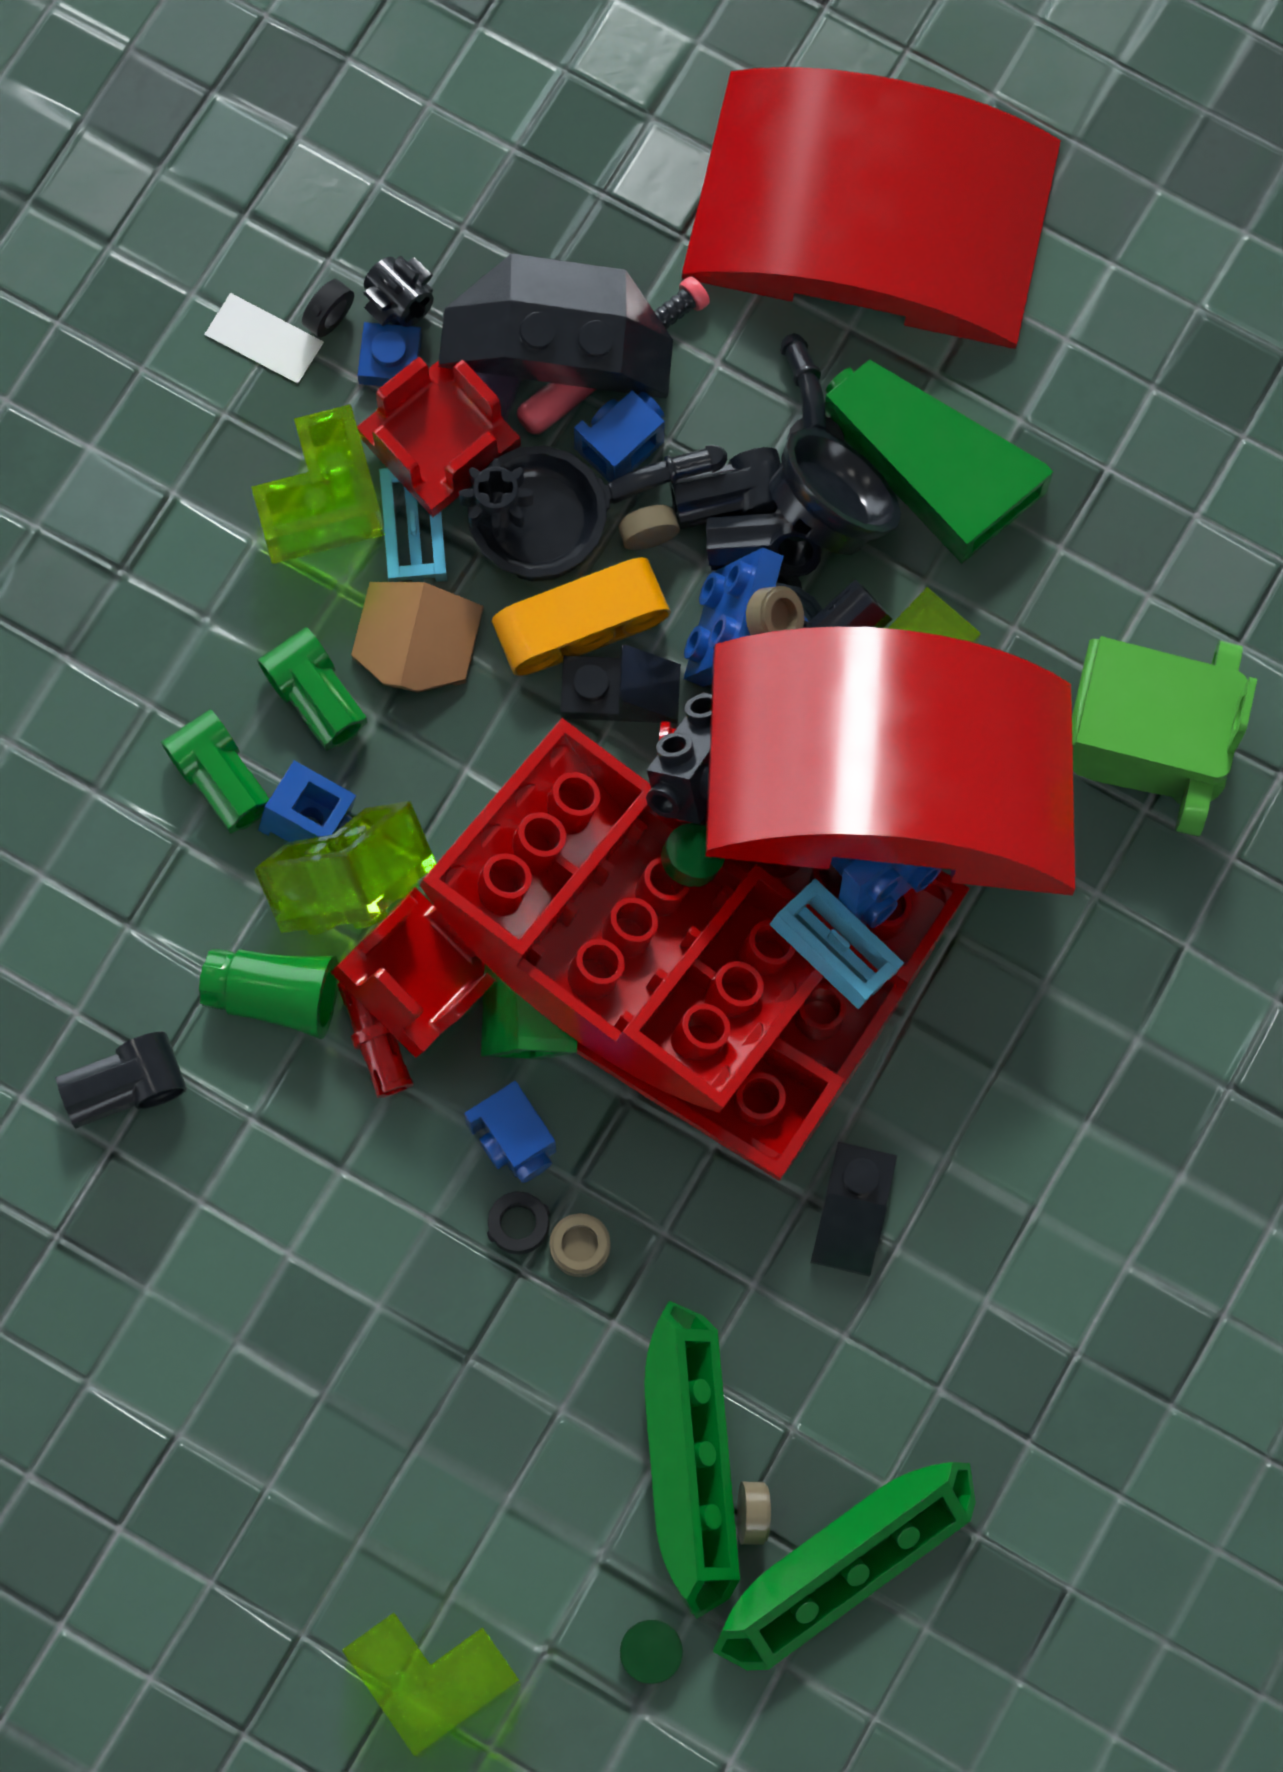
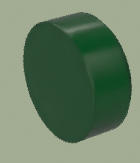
M687 823L678 826L671 832L661 851V862L666 873L674 881L687 887H701L710 883L716 877L725 861V858L705 856L707 827L704 825Z
M644 1620L638 1622L625 1633L620 1646L621 1663L627 1674L637 1682L648 1685L663 1683L677 1672L682 1661L683 1647L680 1637L671 1626L662 1621Z

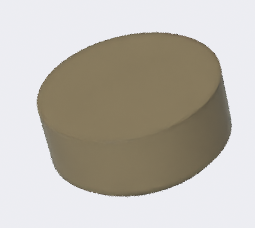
M653 505L638 509L625 516L618 525L624 547L629 550H642L658 546L674 538L680 531L674 509L667 505Z
M786 586L765 587L757 590L751 596L747 605V627L751 635L803 628L804 610L799 597L792 589Z
M583 1213L572 1214L560 1220L554 1227L549 1242L550 1254L555 1265L562 1272L574 1277H587L602 1269L609 1258L611 1249L610 1236L605 1225L596 1217Z
M742 1481L739 1486L737 1500L739 1542L741 1545H764L769 1538L771 1522L769 1488L765 1485V1482Z

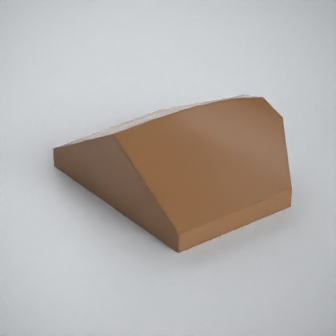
M370 582L351 654L352 659L358 665L363 666L385 686L419 693L450 684H464L467 680L484 607L426 582Z

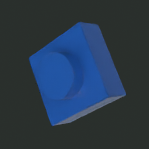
M364 322L357 374L359 384L383 386L412 361L420 357L421 327H404L390 324L382 326L380 323Z

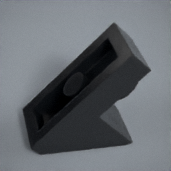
M622 645L621 658L563 655L561 718L650 723L667 721L678 724L681 664L629 645Z
M838 1142L810 1263L870 1277L887 1211L886 1205L898 1155Z

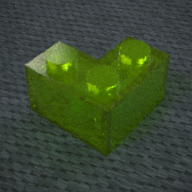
M351 404L294 418L307 472L251 486L271 563L275 564L383 536L384 529L381 512Z
M411 801L364 808L333 835L286 842L259 864L254 871L281 933L307 929L308 934L317 935L329 931L337 925L352 923L355 929H362L380 922L387 916L386 909L392 903L404 898L414 887L419 888L418 881L435 866L436 861Z
M394 1612L342 1649V1652L416 1758H420L521 1684L483 1627L432 1664L427 1660Z

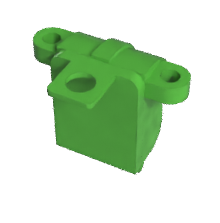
M1100 636V639H1090L1072 712L1073 771L1076 775L1096 782L1170 796L1180 804L1175 831L1200 837L1206 822L1210 802L1223 792L1227 776L1231 770L1234 753L1248 726L1257 678L1249 677L1247 680L1246 676L1239 672L1243 646L1219 640L1211 664L1103 636Z

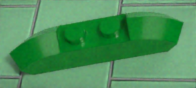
M668 1301L656 1324L650 1341L644 1377L655 1523L660 1551L670 1577L683 1602L693 1616L698 1619L729 1600L740 1581L718 1330L705 1316L672 1301Z
M948 1462L935 1464L897 1477L871 1493L759 1576L739 1598L724 1624L713 1652L747 1671L769 1670L971 1521L976 1504L970 1463Z

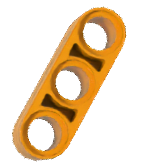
M640 557L621 562L514 603L499 611L493 616L491 622L513 674L523 676L562 663L563 655L580 656L648 630L668 618L671 611L649 560Z

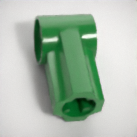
M303 628L257 659L262 672L271 686L286 704L291 701L305 724L326 751L334 747H341L357 736L358 732L368 723L365 714L335 675L334 671L336 669L329 655L309 628Z
M211 709L161 741L164 750L177 770L190 786L196 785L230 834L241 829L244 830L261 819L269 798L254 775L238 756L240 751L236 743Z

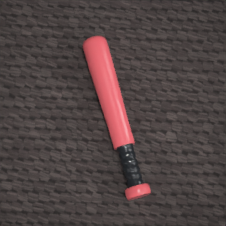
M688 277L684 279L679 285L680 291L677 295L672 296L669 301L664 302L661 307L655 309V314L666 330L692 309L700 311L709 305L710 298L708 293L695 278ZM549 383L518 407V420L527 432L533 435L541 434L597 389Z

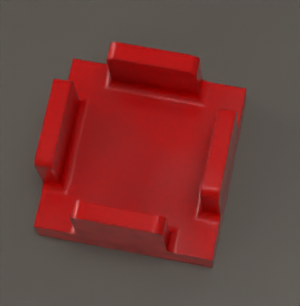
M418 357L376 391L377 410L360 423L356 430L358 437L424 509L434 517L459 497V491L469 489L472 486L469 477V469L471 467L481 472L494 458L521 446V439L501 416L500 400L497 395L464 360L453 366V369L438 367V360L428 369V365L421 357Z
M416 887L330 972L415 1058L422 1054L443 1031L458 1021L496 981L488 972L484 974L485 963L456 934L435 906Z

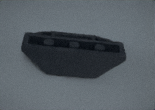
M511 253L445 308L438 367L453 369V366L464 360L477 373L629 393L633 390L637 395L640 392H645L651 397L666 399L669 390L673 339L626 270Z

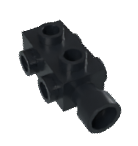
M702 692V694L689 699L685 704L686 716L674 733L665 735L656 745L658 755L647 769L651 789L647 793L646 801L649 807L659 816L701 824L707 816L712 694Z

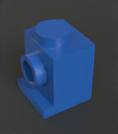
M631 390L619 402L616 399H611L605 403L592 418L591 428L583 420L574 427V449L608 482H611L632 472L664 443L665 421L663 418L665 415L661 407L650 395L645 392H640L637 395Z
M294 760L265 805L258 830L267 836L272 832L322 860L330 846L340 852L355 829L357 820L350 817L356 795ZM307 817L315 818L316 820H318L320 825Z
M516 1080L464 1113L466 1125L472 1134L481 1129H484L486 1132L478 1140L497 1169L507 1164L515 1178L518 1177L521 1183H526L552 1165L549 1156L556 1153L555 1139Z

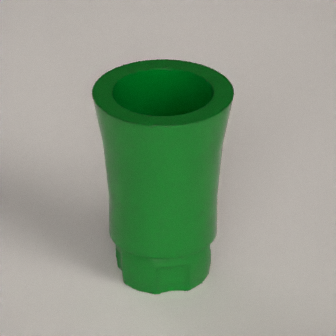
M211 949L208 951L201 970L199 982L200 1004L208 1008L226 1010L228 1015L265 1021L323 1039L330 1027L337 999V984L339 981L330 972L339 964L336 956H290L242 949L235 953L222 949Z

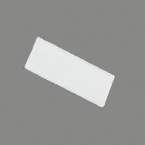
M232 293L229 294L204 334L297 384L324 343L322 340Z

